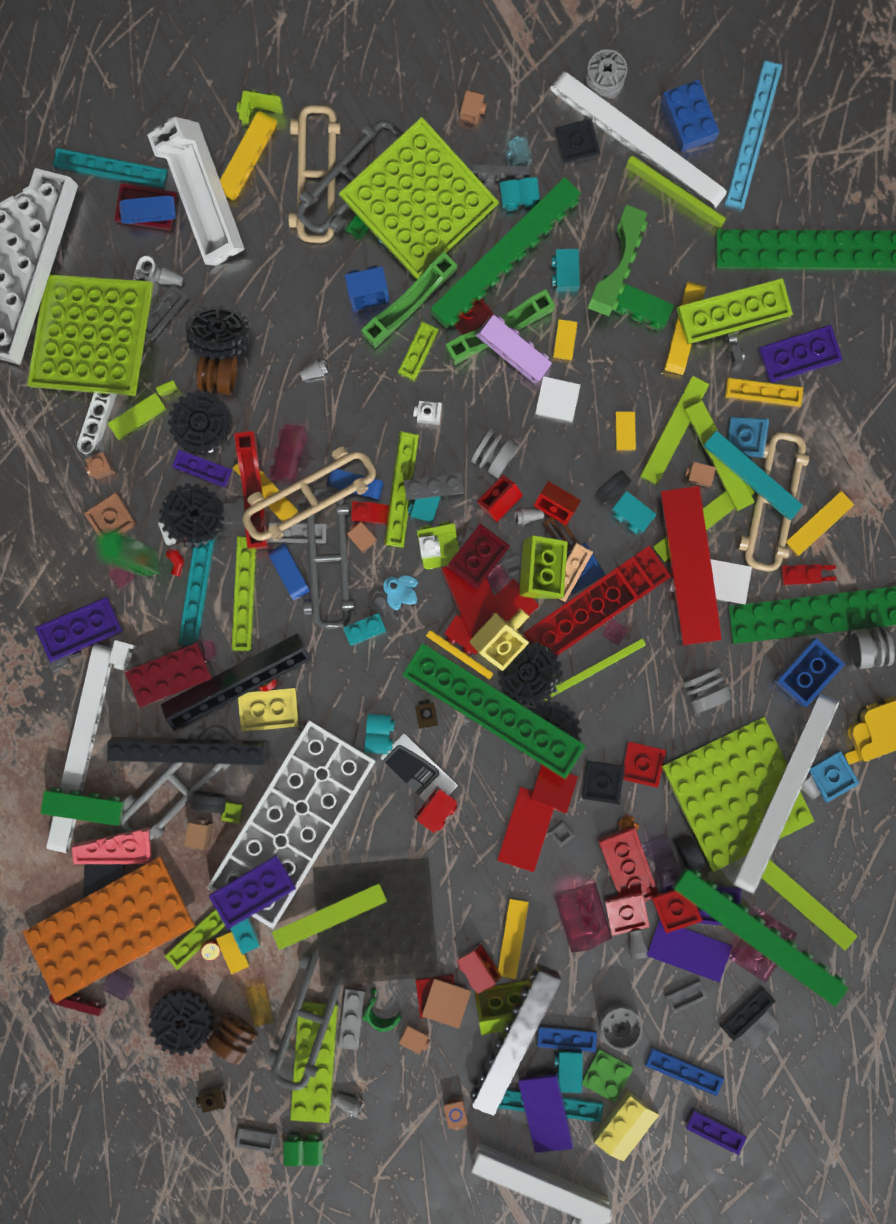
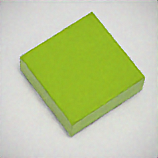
M174 380L157 386L156 390L161 397L178 391L179 388Z
M226 801L225 812L222 813L221 821L240 824L244 804Z

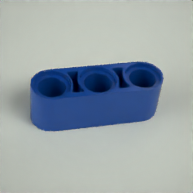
M172 196L127 199L119 202L122 223L153 222L176 218L175 201Z
M335 469L329 473L326 487H335L341 491L352 485L355 480L363 479L366 476ZM374 479L367 485L368 490L363 494H358L357 491L351 494L379 501L384 482Z
M285 543L267 552L293 600L310 592Z

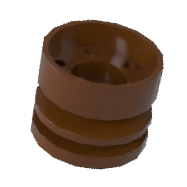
M200 355L196 370L198 391L204 392L207 387V391L211 393L216 384L219 394L232 395L237 374L236 355H233V358L225 357L223 360H219V362L217 358L211 360L210 357L203 358Z
M225 1012L221 1018L222 1021H219L217 1024L220 1031L214 1030L206 1044L211 1051L222 1059L239 1065L248 1052L244 1046L251 1047L253 1040H256L259 1034L244 1019Z

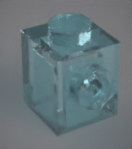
M527 137L511 139L508 142V148L505 149L507 161L510 160L512 166H531L532 157Z

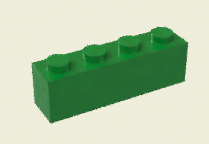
M625 283L622 294L617 295L616 299L620 301L615 312L621 315L627 314L632 316L631 318L636 322L641 323L643 321L648 323L652 329L663 330L675 305Z
M50 787V790L44 791L40 812L42 815L116 826L122 824L125 801L120 800L121 797L109 795V798H103L99 793L90 792L89 795L81 794L82 791L70 790V792H63L62 788Z

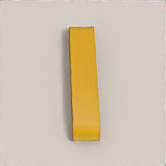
M258 111L220 179L225 196L233 201L239 195L277 124V119L261 111Z
M687 281L680 306L703 300L706 286ZM678 315L664 370L683 375L691 344H686Z

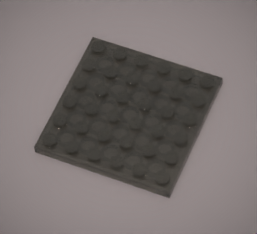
M429 858L313 867L316 912L377 884H380L387 902L317 933L321 986L438 976Z

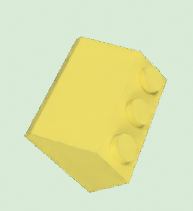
M628 1090L593 1135L594 1143L610 1156L624 1161L659 1114Z

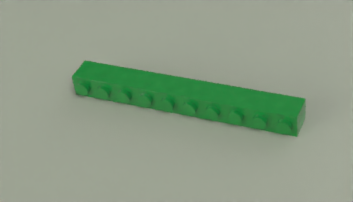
M564 177L431 307L430 314L446 329L450 325L452 327L455 326L463 312L465 314L468 313L473 307L472 304L477 299L480 301L486 295V290L490 286L493 288L500 281L499 277L503 273L507 274L514 267L512 264L516 260L521 261L526 256V251L530 247L534 248L540 242L539 238L543 234L547 235L553 229L552 225L556 221L560 222L567 215L565 212L569 208L574 209L579 204L581 192Z
M116 529L103 530V534L97 535L101 561L140 576L161 574L157 550L141 543V541H137V539H133V537H129V535L116 531Z
M684 868L672 885L673 889L834 1007L838 1005L849 989L844 985L846 980L837 974L833 977L828 973L830 969L821 962L818 965L814 963L812 955L805 950L802 953L796 949L797 944L790 939L784 941L780 938L782 933L773 927L769 930L764 926V920L757 915L754 918L748 914L749 909L741 903L738 906L731 902L734 898L726 892L720 894L716 891L717 886L711 881L707 880L705 883L700 879L701 874L692 868L689 871Z

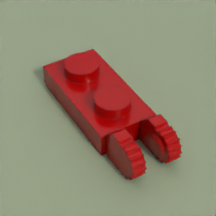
M836 565L781 566L782 585L820 584L822 582L837 581V578L834 576L821 577V570H834Z

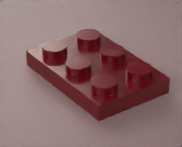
M120 183L114 221L122 223L119 202L122 200L172 196L174 197L176 208L178 194L174 191ZM173 219L131 223L130 225L172 231Z
M480 523L446 568L478 590L508 551L510 545Z

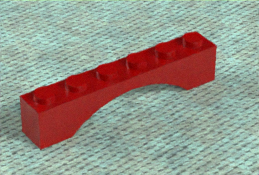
M254 431L234 433L242 483L244 512L250 507L247 501L249 496L256 492H261L263 496L257 437ZM265 508L250 517L253 526L259 533L267 531ZM245 527L247 548L249 550L269 548L268 539H254Z

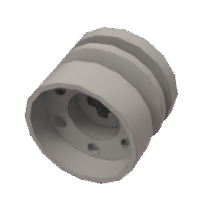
M610 49L600 50L595 53L588 63L585 86L604 100H610L618 96L623 88L627 74V63L623 56L617 51Z
M491 428L477 444L471 462L476 464L479 458H482L479 467H484L488 462L490 464L488 473L499 479L520 445L511 439L501 444L500 441L503 434L499 433L496 439H493L496 430Z
M881 626L879 629L873 627L870 633L867 628L851 631L850 650L853 663L857 669L872 668L874 663L877 667H882L883 664L890 666L894 663V642L887 626Z
M720 667L705 669L692 675L687 681L682 683L684 688L693 685V688L686 692L687 695L696 693L698 696L691 701L695 713L706 711L733 698L728 686H718V683L725 679L724 676L714 677V675L721 672Z
M622 1004L612 1005L603 1012L600 1018L599 1026L602 1037L613 1049L621 1051L631 1049L641 1039L643 1030L641 1021L635 1011L629 1006ZM623 1021V1025L625 1027L617 1030V1026L615 1024H620V1022Z

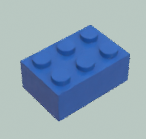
M700 80L663 93L661 104L680 153L716 140L719 130Z
M370 266L364 271L352 270L345 275L353 312L390 304L383 266Z
M817 638L809 640L773 682L801 707H807L842 669L845 663Z

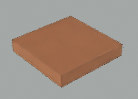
M116 492L84 512V515L97 534H103V530L116 529L120 533H125L137 525V522Z
M434 978L422 1017L459 1029L471 990Z

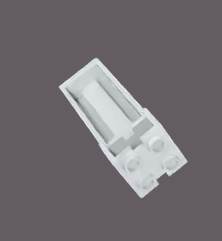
M174 116L168 119V122L164 124L165 126L155 127L154 131L147 136L154 155L166 158L204 263L216 266L227 260V257L234 256L245 250L199 123Z
M478 1143L471 1160L472 1173L573 1215L572 1224L610 1223L613 1212L611 1211L608 1197Z

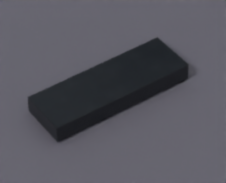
M761 986L720 1027L735 1041L776 1001Z

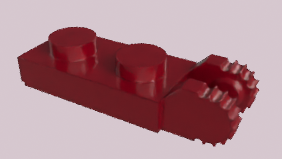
M52 994L49 996L50 1002L55 1003V1005L95 1016H100L106 1008V1005L101 1004L99 1000H84L82 996L72 994L59 1002H55Z

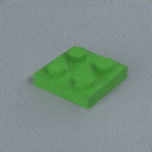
M598 1048L582 1079V1085L616 1103L634 1068Z

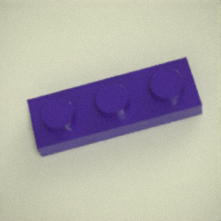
M178 450L172 468L224 488H227L233 472L232 469L182 450Z
M694 1109L685 1126L687 1130L737 1155L740 1154L747 1139L746 1135Z

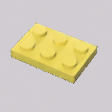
M296 688L270 690L267 692H248L238 698L241 732L299 726Z

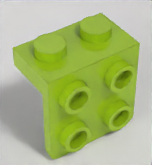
M256 90L243 91L241 101L237 103L239 119L242 121L243 127L248 128L252 123L254 110L283 114L284 111L281 97L274 93L261 94Z
M450 521L439 523L438 527L432 528L431 525L421 526L420 530H417L418 540L421 537L428 536L438 537L441 556L422 559L426 570L447 566L459 551L455 523L451 524Z

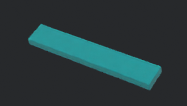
M57 147L52 164L54 168L159 189H165L168 170Z
M717 430L703 445L789 521L802 508L803 505Z
M215 538L212 541H208L207 545L199 544L198 548L193 547L178 644L188 645L199 640Z
M507 1088L497 1108L525 1112L521 1091ZM562 1096L567 1118L601 1123L604 1104L602 1101Z

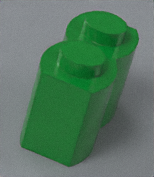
M298 1134L288 1135V1138H284L283 1166L323 1165V1137H319L318 1134H309L305 1138L299 1137Z

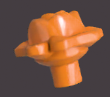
M625 814L618 824L619 830L633 825L636 830L639 828L638 823L634 822V817Z

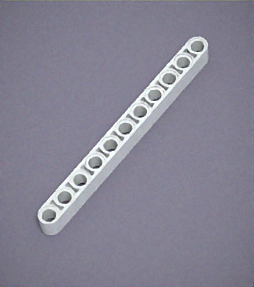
M562 71L551 85L550 89L555 95L588 119L591 118L593 123L710 208L715 209L727 192L722 186L567 72Z
M144 256L139 259L132 280L150 281L154 285L157 265L151 257ZM152 264L151 269L147 271L144 270V266ZM94 393L77 443L78 450L86 456H94L99 450L117 396L116 394H109L105 397L102 396V393ZM100 406H103V407H104L103 413L100 414V415H97V414H96L97 408L100 407ZM94 424H97V425H98L97 431L94 432V433H91V432H90L91 426L94 425ZM88 442H91V443H92L91 449L88 450V451H85V450H84L85 444L88 443Z
M94 644L60 786L63 792L79 790L83 793L112 667L109 659L113 647ZM53 816L47 849L68 853L76 819Z
M824 694L819 695L737 877L735 886L754 894L839 705L838 700Z

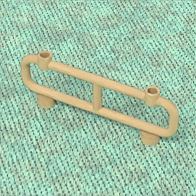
M308 105L301 110L299 119H291V135H298L297 207L302 202L299 198L305 191V177L324 178L336 166V134H340V122H336V114L329 106ZM309 113H325L329 117L328 170H305L306 116ZM335 178L328 184L327 218L335 210ZM289 212V227L297 228V234L303 241L324 243L333 237L334 231L330 227L324 235L306 234L304 224L297 218L296 212Z
M777 432L770 438L769 443L765 445L763 471L770 476L778 440L784 439L797 443L798 452L795 456V466L789 493L796 499L802 466H807L809 461V455L805 454L806 444L796 434ZM758 494L749 536L740 535L737 549L745 551V559L750 567L763 571H774L780 567L783 558H787L790 548L786 547V541L791 520L789 521L785 516L783 518L774 562L766 564L755 561L753 559V550L763 504H770Z
M339 447L331 454L335 460L334 462L265 499L261 492L252 494L247 499L250 507L243 514L242 521L244 526L256 540H266L272 537L275 541L283 537L282 531L349 494L355 491L358 494H363L368 490L367 485L376 476V469L369 457L361 451H354L348 454L345 447ZM354 459H360L368 470L366 477L355 480L352 485L320 502L317 501L308 486L309 483ZM301 488L311 507L280 524L272 525L263 533L257 532L250 520L251 515Z

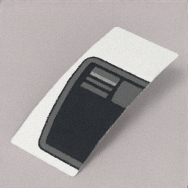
M403 734L393 744L392 751L389 750L388 754L381 756V759L424 801L427 800L437 786L449 795L458 786L406 734Z

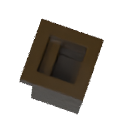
M430 699L418 701L419 705L415 706L419 729L437 726L438 721L434 702L430 703ZM424 710L430 711L429 717L423 716Z
M223 1084L200 1090L198 1097H196V1104L198 1109H202V1113L225 1109L228 1103ZM211 1098L213 1103L208 1104L207 1099Z

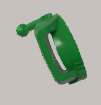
M372 988L370 990L371 998L363 1012L362 1020L367 1021L378 1032L390 1031L400 1022L401 1014L398 1013L391 1019L376 1017L372 1013L371 1007L377 999L375 997L377 990Z

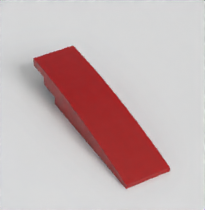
M693 486L661 491L674 598L682 645L722 640L700 487Z
M649 545L523 634L528 641L532 643L539 642L552 649L553 653L559 655L672 576Z

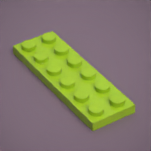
M783 278L677 307L687 345L793 315Z
M303 1001L301 1009L323 1016L327 1003ZM335 1004L315 1063L318 1066L315 1078L310 1077L307 1086L303 1089L292 1091L291 1121L330 1122L338 1004ZM299 1016L297 1021L293 1082H299L302 1079L320 1026L317 1022Z

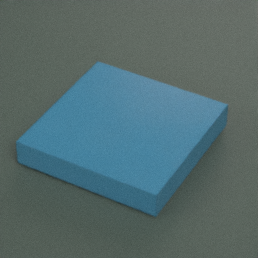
M730 416L727 440L747 457L764 458L769 419Z
M841 750L815 763L809 770L825 803L860 784Z

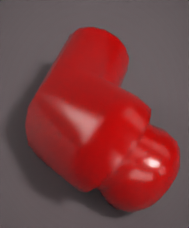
M168 549L166 557L173 563L171 574L180 577L184 559L177 549Z

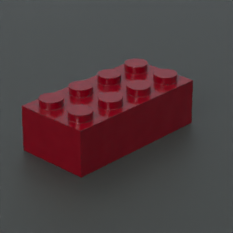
M199 640L128 668L124 672L140 708L210 680L214 676Z

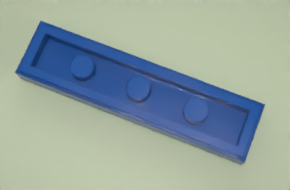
M651 1047L644 1064L646 1067L714 1096H718L724 1081L723 1076L654 1047Z

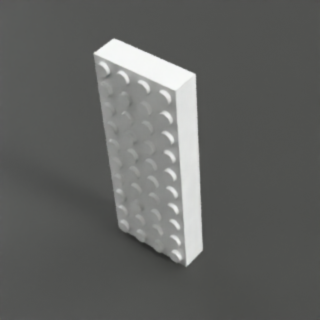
M309 720L207 886V889L214 892L268 859L278 855L297 889L252 915L274 929L376 760L312 720Z

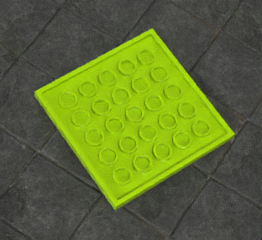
M423 117L414 123L339 193L344 202L416 280L419 279L433 261L443 252L447 253L499 204L498 200Z
M49 275L41 299L27 385L34 388L136 396L153 283L150 281Z
M761 717L661 766L711 872H715L748 855L788 766L765 717ZM799 792L779 839L815 822L801 792Z

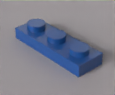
M547 1026L538 1027L537 1047L596 1052L597 1031Z

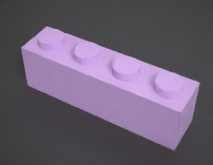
M497 315L488 317L475 336L531 382L540 381L552 364L548 360L549 357L545 353L534 349L533 343L522 339L516 329L505 325V321Z

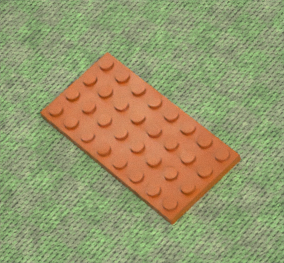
M158 857L23 931V934L55 1002H59L196 926L162 857Z

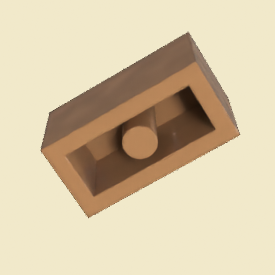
M197 817V819L189 822L184 846L198 849L208 847L213 823L208 822L209 819Z

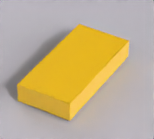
M558 320L553 358L572 361L577 322Z
M616 412V451L636 450L635 412Z
M232 932L216 938L231 975L250 966L246 955L241 954Z

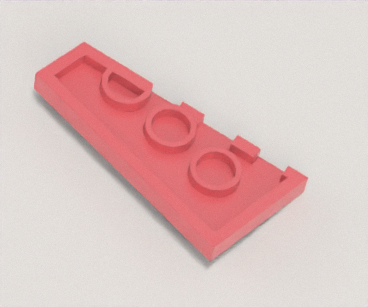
M146 827L74 843L72 846L73 863L147 864L152 861L150 829Z

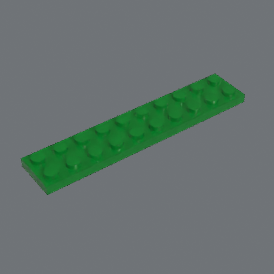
M717 229L716 269L896 270V231Z
M896 587L728 606L732 644L896 625Z
M424 643L420 645L402 675L564 779L567 778L586 747L585 744Z

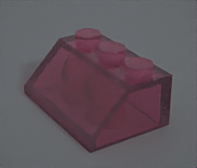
M284 424L283 429L279 430V446L275 447L273 452V458H275L274 465H271L268 471V477H270L271 482L285 486L296 482L308 436L304 426Z
M596 883L567 890L555 896L571 953L589 951L612 939Z
M759 909L756 915L765 921V927L769 930L771 927L782 933L780 938L784 941L790 939L793 942L797 935L796 932ZM740 939L729 956L734 963L765 983L777 967V964L743 939Z

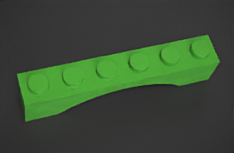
M629 205L625 206L616 229L621 242L620 265L610 276L597 283L588 309L607 316L610 315L612 310L616 311L620 301L616 299L617 295L622 294L625 283H622L623 279L628 278L631 270L628 267L629 262H634L637 254L634 249L639 247L642 236H639L640 232H644L648 221L645 220L647 212Z
M443 252L398 300L375 316L361 329L362 336L374 348H377L457 272V264Z
M545 289L530 297L501 318L509 328L519 331L553 312L555 304ZM479 329L461 335L445 344V349L454 365L489 347L475 336Z

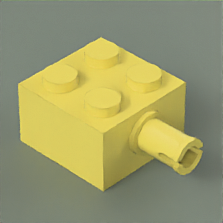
M519 609L509 621H505L495 613L469 642L479 654L503 671L529 643L518 631V628L529 616L522 609Z

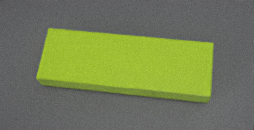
M423 321L421 322L398 370V374L413 381L416 380L439 332L438 328Z
M154 393L110 421L108 425L117 439L120 440L167 409L157 393Z

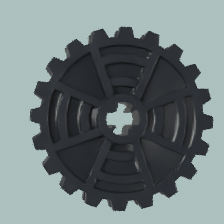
M211 306V308L207 309L204 307L202 311H195L194 316L190 315L189 321H186V341L189 348L193 349L195 354L200 353L203 358L210 357L211 360L215 358L223 360L225 357L233 358L234 354H241V350H245L246 344L249 343V324L246 322V317L241 316L239 311L234 312L233 308L225 309V306H220L219 308Z
M196 391L195 394L188 392L187 397H179L180 402H174L172 405L174 410L169 411L171 420H168V425L172 427L169 431L172 436H175L173 438L174 441L180 444L182 449L185 451L188 449L192 454L198 451L200 455H204L205 451L213 453L214 448L220 449L221 443L227 442L226 435L231 434L229 426L232 425L231 419L228 418L231 414L226 409L225 403L223 401L220 402L219 397L216 395L212 397L210 392L207 391L205 394H202L201 391ZM202 419L204 424H200L198 427L196 422Z
M186 483L185 487L179 485L175 491L171 490L169 492V495L166 496L161 504L162 509L159 510V514L162 517L159 519V522L164 524L162 530L163 532H168V538L170 540L174 538L176 540L175 543L178 545L183 543L184 547L187 548L190 545H193L194 548H198L199 544L207 545L208 541H212L222 528L221 523L224 522L225 518L221 516L224 513V508L219 506L222 502L220 499L216 500V494L214 492L209 493L207 487L202 489L199 484L191 486L190 483Z
M528 641L529 643L503 671H498V675L502 678L499 684L504 685L503 692L508 693L509 698L524 705L535 706V703L543 704L544 699L550 700L552 698L551 694L557 693L558 689L556 687L562 683L559 677L563 675V671L559 669L562 663L557 661L558 655L553 653L552 649L539 642L532 643Z
M546 701L545 705L538 703L536 704L537 708H529L530 711L578 741H581L578 734L582 733V729L577 726L580 721L574 718V711H568V706L564 705L561 707L560 702H555L552 705L550 701Z
M179 989L177 993L173 990L167 996H162L159 1000L160 1002L154 1005V1010L149 1016L152 1020L148 1027L152 1028L150 1036L156 1038L155 1045L160 1044L163 1052L169 1050L170 1055H174L177 1052L179 1056H184L188 1052L190 1055L194 1053L195 1049L199 1050L210 1037L209 1034L213 1031L211 1024L214 1022V1017L210 1015L213 1009L207 1006V999H201L202 995L200 993L195 995L191 989L188 992H185L184 989ZM184 1019V1024L182 1026L179 1025V1021Z

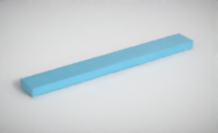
M767 60L763 61L724 205L739 209L744 208L782 64Z

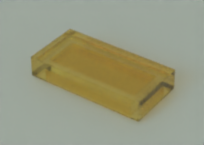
M266 984L246 988L254 1027L273 1023L274 1019Z

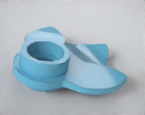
M406 575L400 578H387L383 584V589L387 594L389 606L397 611L401 603L408 605L416 604L417 596L413 588L417 586L418 581ZM394 583L396 585V589H392L390 587V584Z

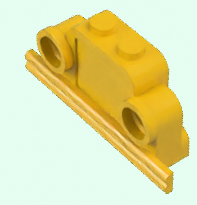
M895 696L884 699L885 703L879 705L877 702L867 705V709L863 710L860 714L861 722L850 724L847 735L852 741L855 750L844 754L849 765L858 761L866 762L896 751Z

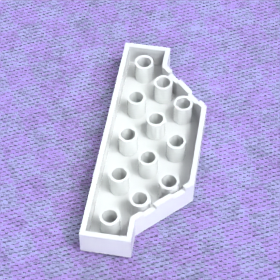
M35 168L30 185L23 189L22 193L0 202L1 360L18 365L21 364L78 188V184L68 176Z

